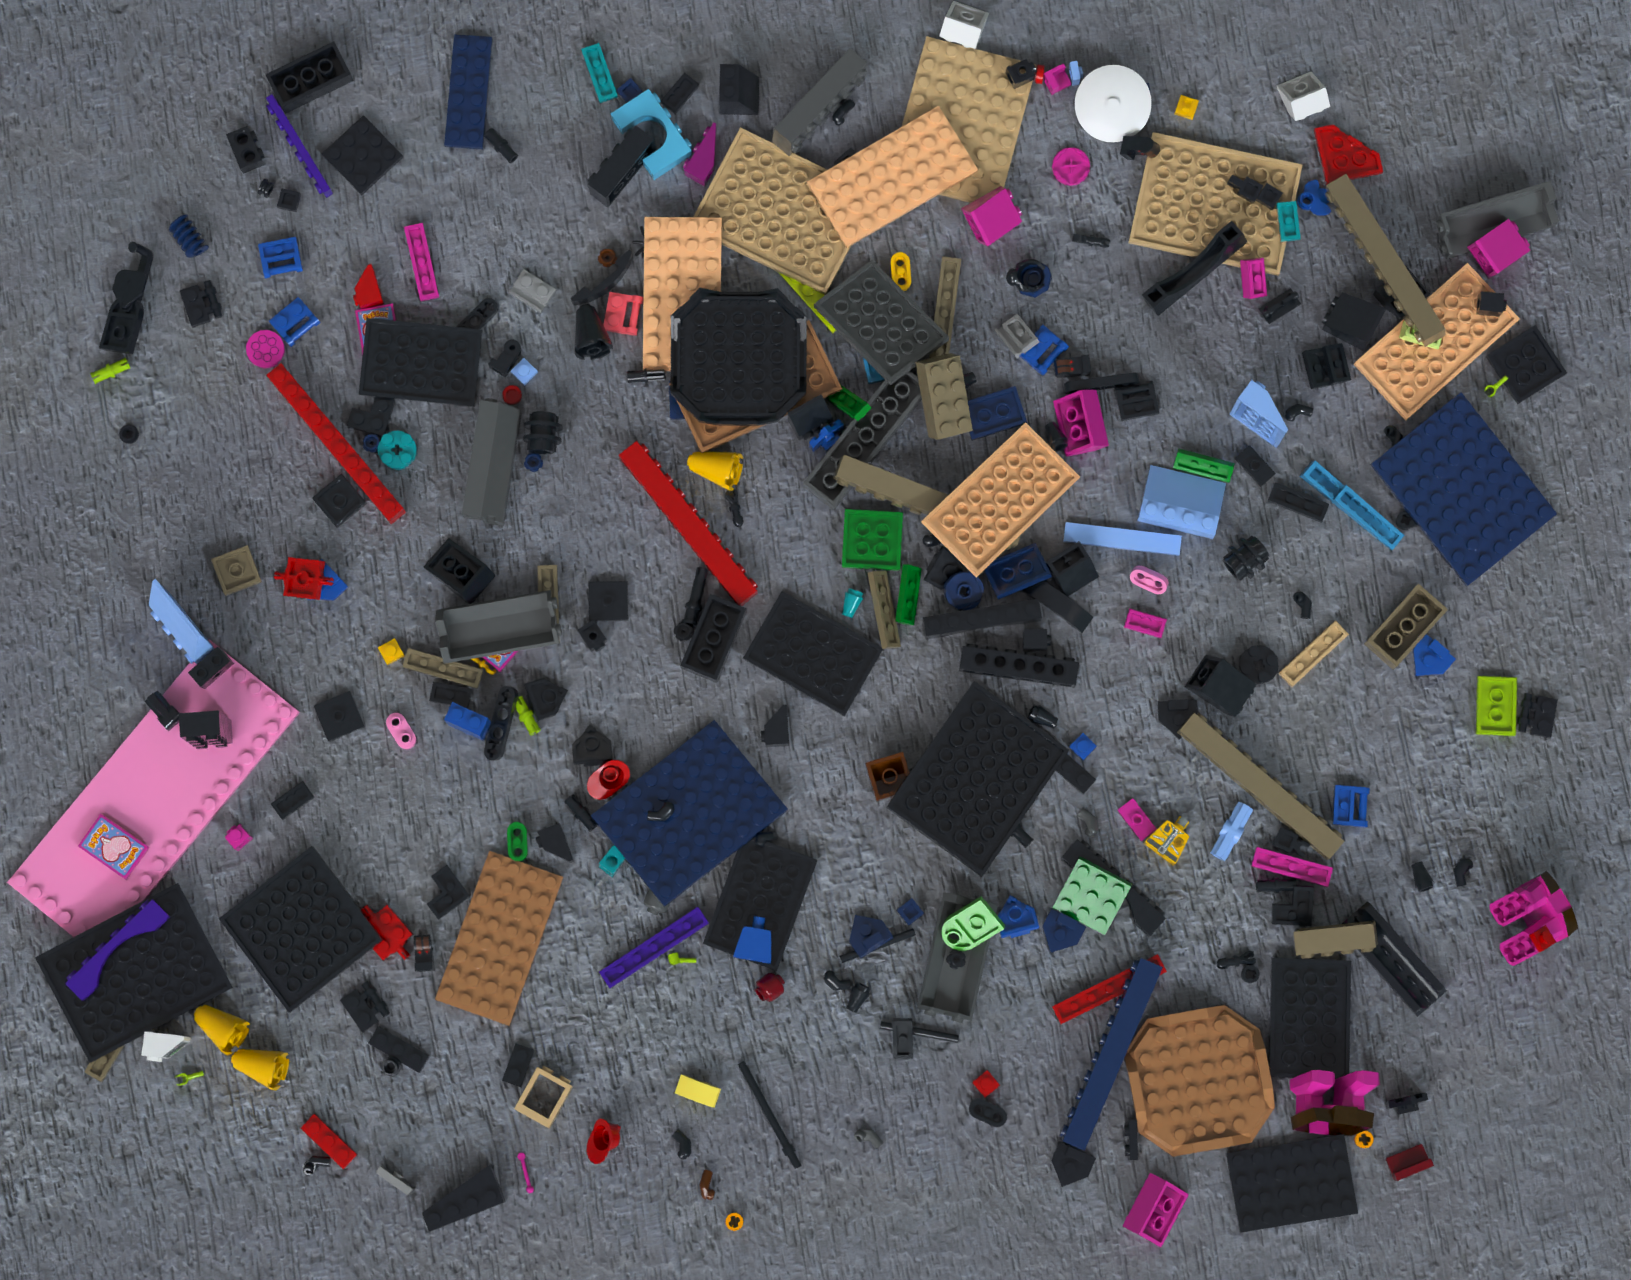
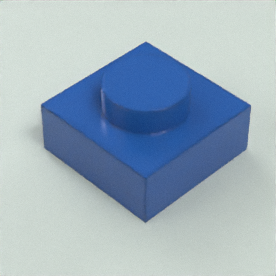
M1084 733L1069 746L1081 760H1084L1097 747Z

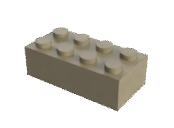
M949 353L915 362L928 437L940 440L973 431L960 355Z
M1418 584L1364 645L1394 670L1448 609Z
M1375 921L1299 928L1293 932L1296 956L1301 955L1302 959L1312 958L1317 953H1321V956H1332L1336 951H1341V954H1351L1356 949H1361V952H1371L1378 945Z

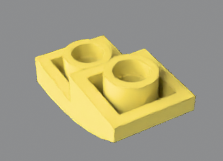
M681 1074L675 1094L715 1108L721 1088Z

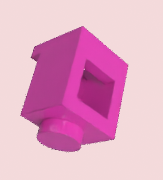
M239 824L238 826L234 825L227 831L225 839L235 850L240 851L253 837Z

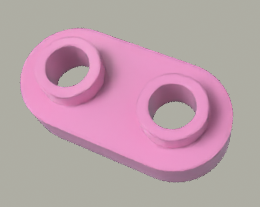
M1144 566L1134 567L1130 574L1133 584L1154 594H1163L1169 584L1168 579L1164 575Z
M400 713L390 714L386 720V725L397 744L402 749L413 748L416 744V735L405 717ZM394 719L399 720V724L397 726H394L392 724ZM404 736H409L408 742H403Z

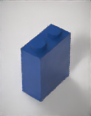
M454 702L451 703L444 718L449 726L482 741L485 740L491 725V721L487 717Z

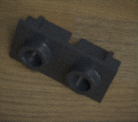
M1290 288L1258 309L1268 324L1301 305L1298 300V293L1296 291L1293 292Z

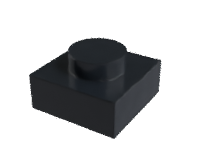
M1266 183L1256 201L1273 210L1283 192Z
M281 188L277 208L297 212L301 193Z

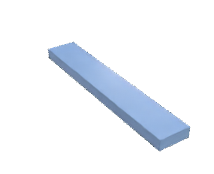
M1066 522L1063 542L1075 544L1080 541L1083 545L1179 556L1182 536Z

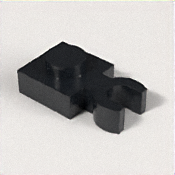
M1280 827L1272 846L1289 854L1294 849L1297 855L1304 857L1305 853L1300 851V846L1309 847L1310 844L1306 841L1298 842L1299 835Z

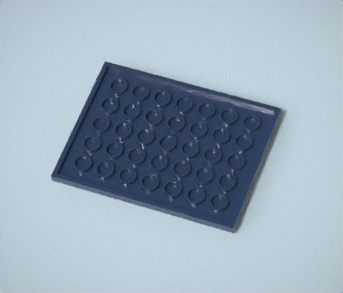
M1462 392L1458 393L1370 464L1465 586L1470 585L1557 515L1556 511Z
M714 720L594 812L591 817L665 907L787 812L788 808ZM667 801L674 804V813L666 821H647L648 811H659Z

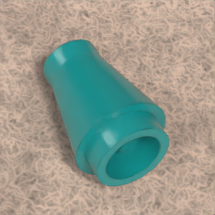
M851 588L848 589V592H845L842 615L853 618L864 599L862 598V592Z

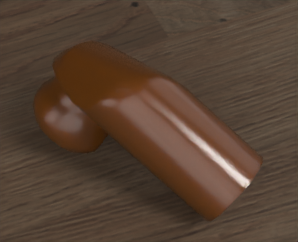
M710 1170L703 1171L700 1181L701 1196L705 1200H713L715 1194L713 1189H709L713 1172Z

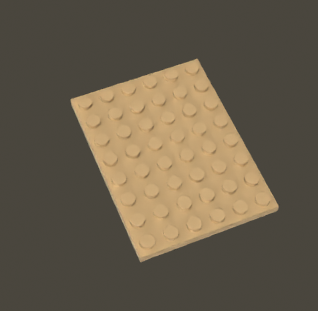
M926 36L902 126L935 107H940L976 165L978 172L939 195L971 203L994 189L1005 186L1033 81L1013 89L1005 73L1006 67L1021 62L1020 60L974 48H966L963 45ZM1025 69L1019 70L1022 74L1026 72Z
M740 127L693 217L722 218V245L824 295L827 294L851 246L845 247L807 185V181L820 175L827 169L794 153L788 156L774 143Z
M1153 132L1151 139L1159 144L1160 152L1154 158L1147 157L1128 243L1196 258L1208 246L1216 233L1232 221L1242 231L1248 243L1222 264L1241 268L1240 260L1264 258L1265 273L1279 276L1286 242L1280 241L1276 205L1273 210H1270L1257 201L1253 204L1238 196L1239 189L1232 188L1227 183L1232 175L1243 181L1246 177H1249L1264 186L1268 183L1283 192L1277 203L1295 201L1303 165Z

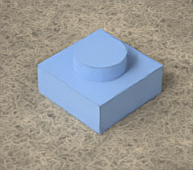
M1072 61L1069 63L1068 68L1073 86L1079 85L1080 78H1083V71L1081 66L1078 67L1077 61Z
M525 358L510 371L524 386L538 373Z

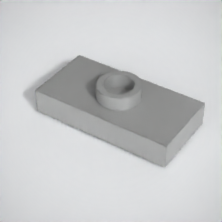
M380 1166L376 1171V1174L406 1195H411L414 1191V1188L403 1181L404 1177L398 1172L394 1171V1173H391L383 1166Z

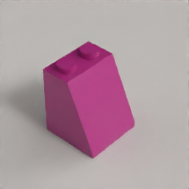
M1000 186L961 208L977 241L985 246L991 245L1022 222L1020 218L1022 213L1017 205L1014 206L1012 202L1013 195L1009 189Z
M1509 219L1467 247L1488 279L1531 251L1526 238L1521 237L1518 233V226Z

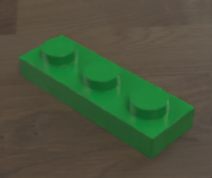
M842 385L841 391L826 397L830 403L856 421L863 418L871 409L867 402Z
M1178 448L1173 468L1229 483L1235 463Z
M903 564L895 622L908 626L914 625L922 568Z

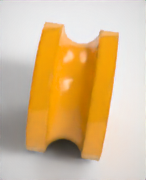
M1368 1131L1356 1134L1354 1139L1355 1144L1360 1148H1369L1374 1140L1373 1135ZM1361 1134L1369 1137V1142H1366L1367 1145L1359 1142V1137H1362Z
M731 1213L727 1216L725 1223L728 1229L736 1231L743 1226L744 1221L740 1214ZM735 1216V1218L739 1217L740 1219L736 1228H733L734 1225L732 1227L729 1225L730 1217Z

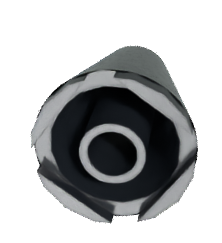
M583 304L576 311L575 355L582 360H585L584 357H590L591 360L602 358L610 353V349H613L612 342L595 307L590 304Z

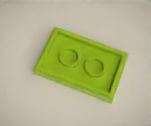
M1477 676L1476 735L1516 736L1517 677Z

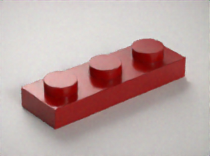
M313 1114L301 1127L342 1169H345L358 1155L316 1114Z

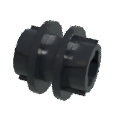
M544 411L532 412L529 415V421L524 422V428L530 430V434L523 436V441L527 443V450L529 452L544 455L556 452L557 445L562 443V439L555 436V433L562 431L563 426L558 423L559 416L555 413Z
M1250 536L1248 539L1241 537L1238 539L1240 547L1236 549L1233 546H1229L1227 548L1228 554L1223 557L1224 565L1237 580L1241 581L1245 577L1253 578L1254 572L1252 569L1256 567L1262 571L1265 568L1264 563L1269 559L1267 549L1255 536Z

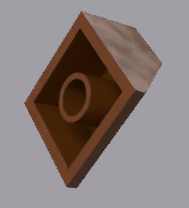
M903 752L865 763L876 802L892 798L909 775V769Z

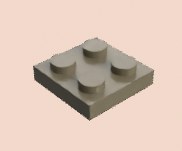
M248 545L211 559L225 596L262 582Z

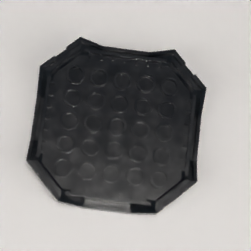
M699 288L683 306H680L671 315L670 394L698 422L718 426H760L777 423L806 395L807 316L797 306L795 307L778 288L760 292H719Z

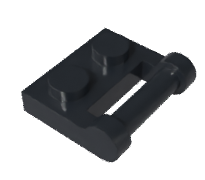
M1146 381V384L1125 388L1114 387L1121 421L1158 415L1160 413L1153 381ZM1144 391L1149 393L1148 396L1123 400V395Z

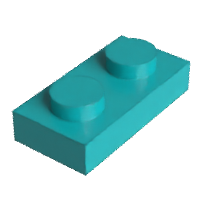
M1296 201L1277 203L1280 241L1300 240Z

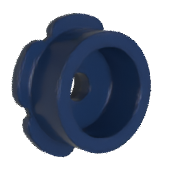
M376 434L366 435L363 439V448L374 453L378 451L381 439Z
M528 454L525 457L524 466L531 472H536L539 468H542L543 460H541L539 454Z

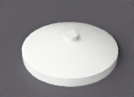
M1120 65L1102 66L1089 73L1079 85L1075 96L1076 116L1084 130L1094 138L1106 142L1123 141V136L1136 135L1149 118L1151 112L1149 88L1143 78L1128 67Z

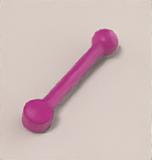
M519 1153L517 1158L521 1161L527 1184L526 1191L527 1193H532L534 1188L529 1180L524 1160L526 1156L524 1153Z

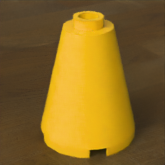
M693 452L688 457L687 465L694 473L726 490L733 491V484L737 485L741 476L743 464L739 462L740 458L743 459V456L738 452Z
M203 1005L199 1006L194 1012V1021L225 1055L232 1054V1049L235 1046L239 1048L249 1033L247 1025H250L248 1021L219 1009Z
M239 1049L233 1053L231 1059L235 1069L270 1090L275 1091L281 1087L278 1084L280 1080H285L289 1068V1059L286 1058L288 1053L283 1051Z

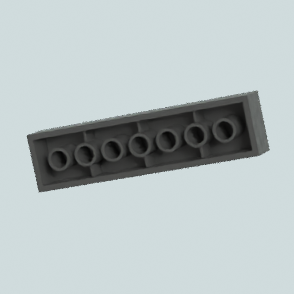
M908 371L892 385L885 380L867 402L871 409L859 421L854 419L804 481L803 487L832 510H835L853 487L850 485L848 487L839 485L837 480L833 479L840 458L843 455H847L871 465L922 400L918 377Z

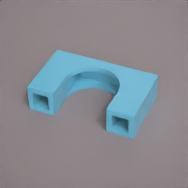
M647 89L612 112L611 119L622 134L644 121L657 122L665 129L667 138L663 146L643 159L644 167L653 180L692 156L691 149L693 147L687 138L683 139L680 133L682 131L678 124H673L669 119L671 118L669 111L660 106L659 103L661 101L655 92L651 93Z

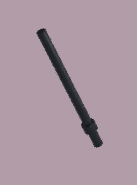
M742 1061L737 1065L780 1141L784 1155L788 1156L794 1169L799 1168L802 1165L794 1152L796 1150L793 1144L789 1143L745 1061Z

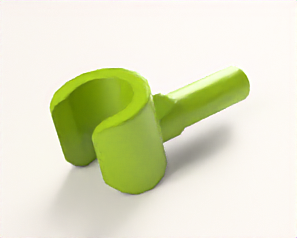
M1505 375L1494 385L1486 386L1484 392L1488 388H1492L1494 393L1489 397H1493L1499 386L1509 378Z
M678 952L668 955L671 965L696 963V958H679Z
M199 1071L188 1075L185 1073L177 1074L174 1078L181 1076L183 1082L176 1085H185L188 1083V1080L203 1076L204 1073Z

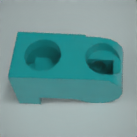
M612 846L600 861L599 868L613 878L625 861V858L615 846Z

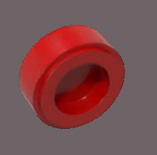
M1037 65L1036 84L1043 83L1045 65Z
M509 385L503 390L502 397L508 405H516L521 401L522 393L517 386Z

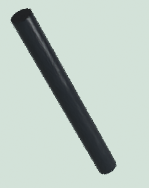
M912 928L893 935V939L874 951L915 936L914 929ZM855 950L840 956L842 963L858 958Z
M881 1021L880 1029L893 1031L892 1023ZM913 1027V1035L958 1043L959 1035Z

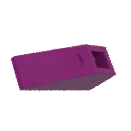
M714 122L711 127L708 126L703 133L704 139L701 143L698 142L693 149L694 155L691 159L688 158L683 166L685 176L702 186L706 185L714 172L717 132L716 123Z

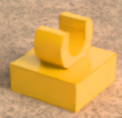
M1181 95L1174 114L1193 120L1199 100Z

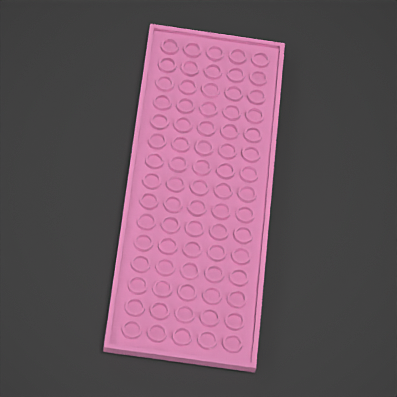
M210 639L208 640L214 648L218 647ZM230 655L228 657L235 664L206 689L201 688L188 673L197 665L194 662L186 666L163 694V697L179 713L219 710L232 721L233 743L227 744L228 747L224 748L208 745L207 749H196V747H193L180 737L179 723L168 731L159 722L157 715L150 710L8 880L7 883L73 937L146 900L299 715L300 712ZM100 814L150 847L127 880L78 847Z

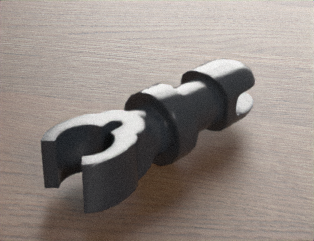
M1073 234L1072 242L1088 244L1091 247L1097 245L1103 248L1109 247V245H1104L1103 241L1110 242L1107 238H1096L1094 235Z
M734 489V497L732 499L728 495L729 491H726L725 498L730 504L729 510L733 514V523L736 527H741L744 521L739 511L741 507L737 503L738 492Z
M1247 951L1239 957L1234 955L1233 958L1229 959L1221 958L1217 961V967L1219 969H1227L1229 966L1234 965L1238 967L1239 964L1253 965L1256 963V958H1248L1254 957V951Z

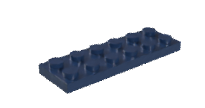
M454 34L445 147L483 150L492 37Z

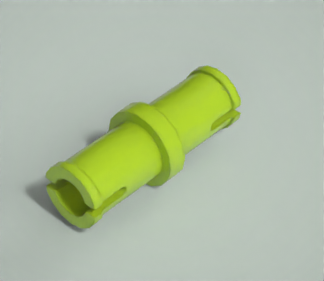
M124 357L112 364H105L106 367L91 372L90 375L94 378V383L97 384L109 377L114 378L116 374L131 368L129 364H125L128 361Z
M520 696L515 708L519 714V720L523 721L529 735L533 736L534 732L537 734L541 729L533 717V711L529 710L523 696Z

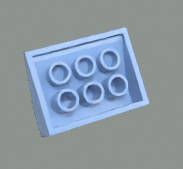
M1251 380L1238 397L1230 415L1277 448L1287 433L1288 428L1268 391L1265 390L1266 387L1259 381L1254 382Z
M1150 465L1137 521L1213 539L1216 534L1226 483Z
M154 579L149 599V606L153 610L150 614L157 622L159 620L162 621L164 624L162 628L168 636L172 634L175 637L173 642L180 650L183 648L187 652L184 656L191 664L194 662L198 664L215 648L174 597Z

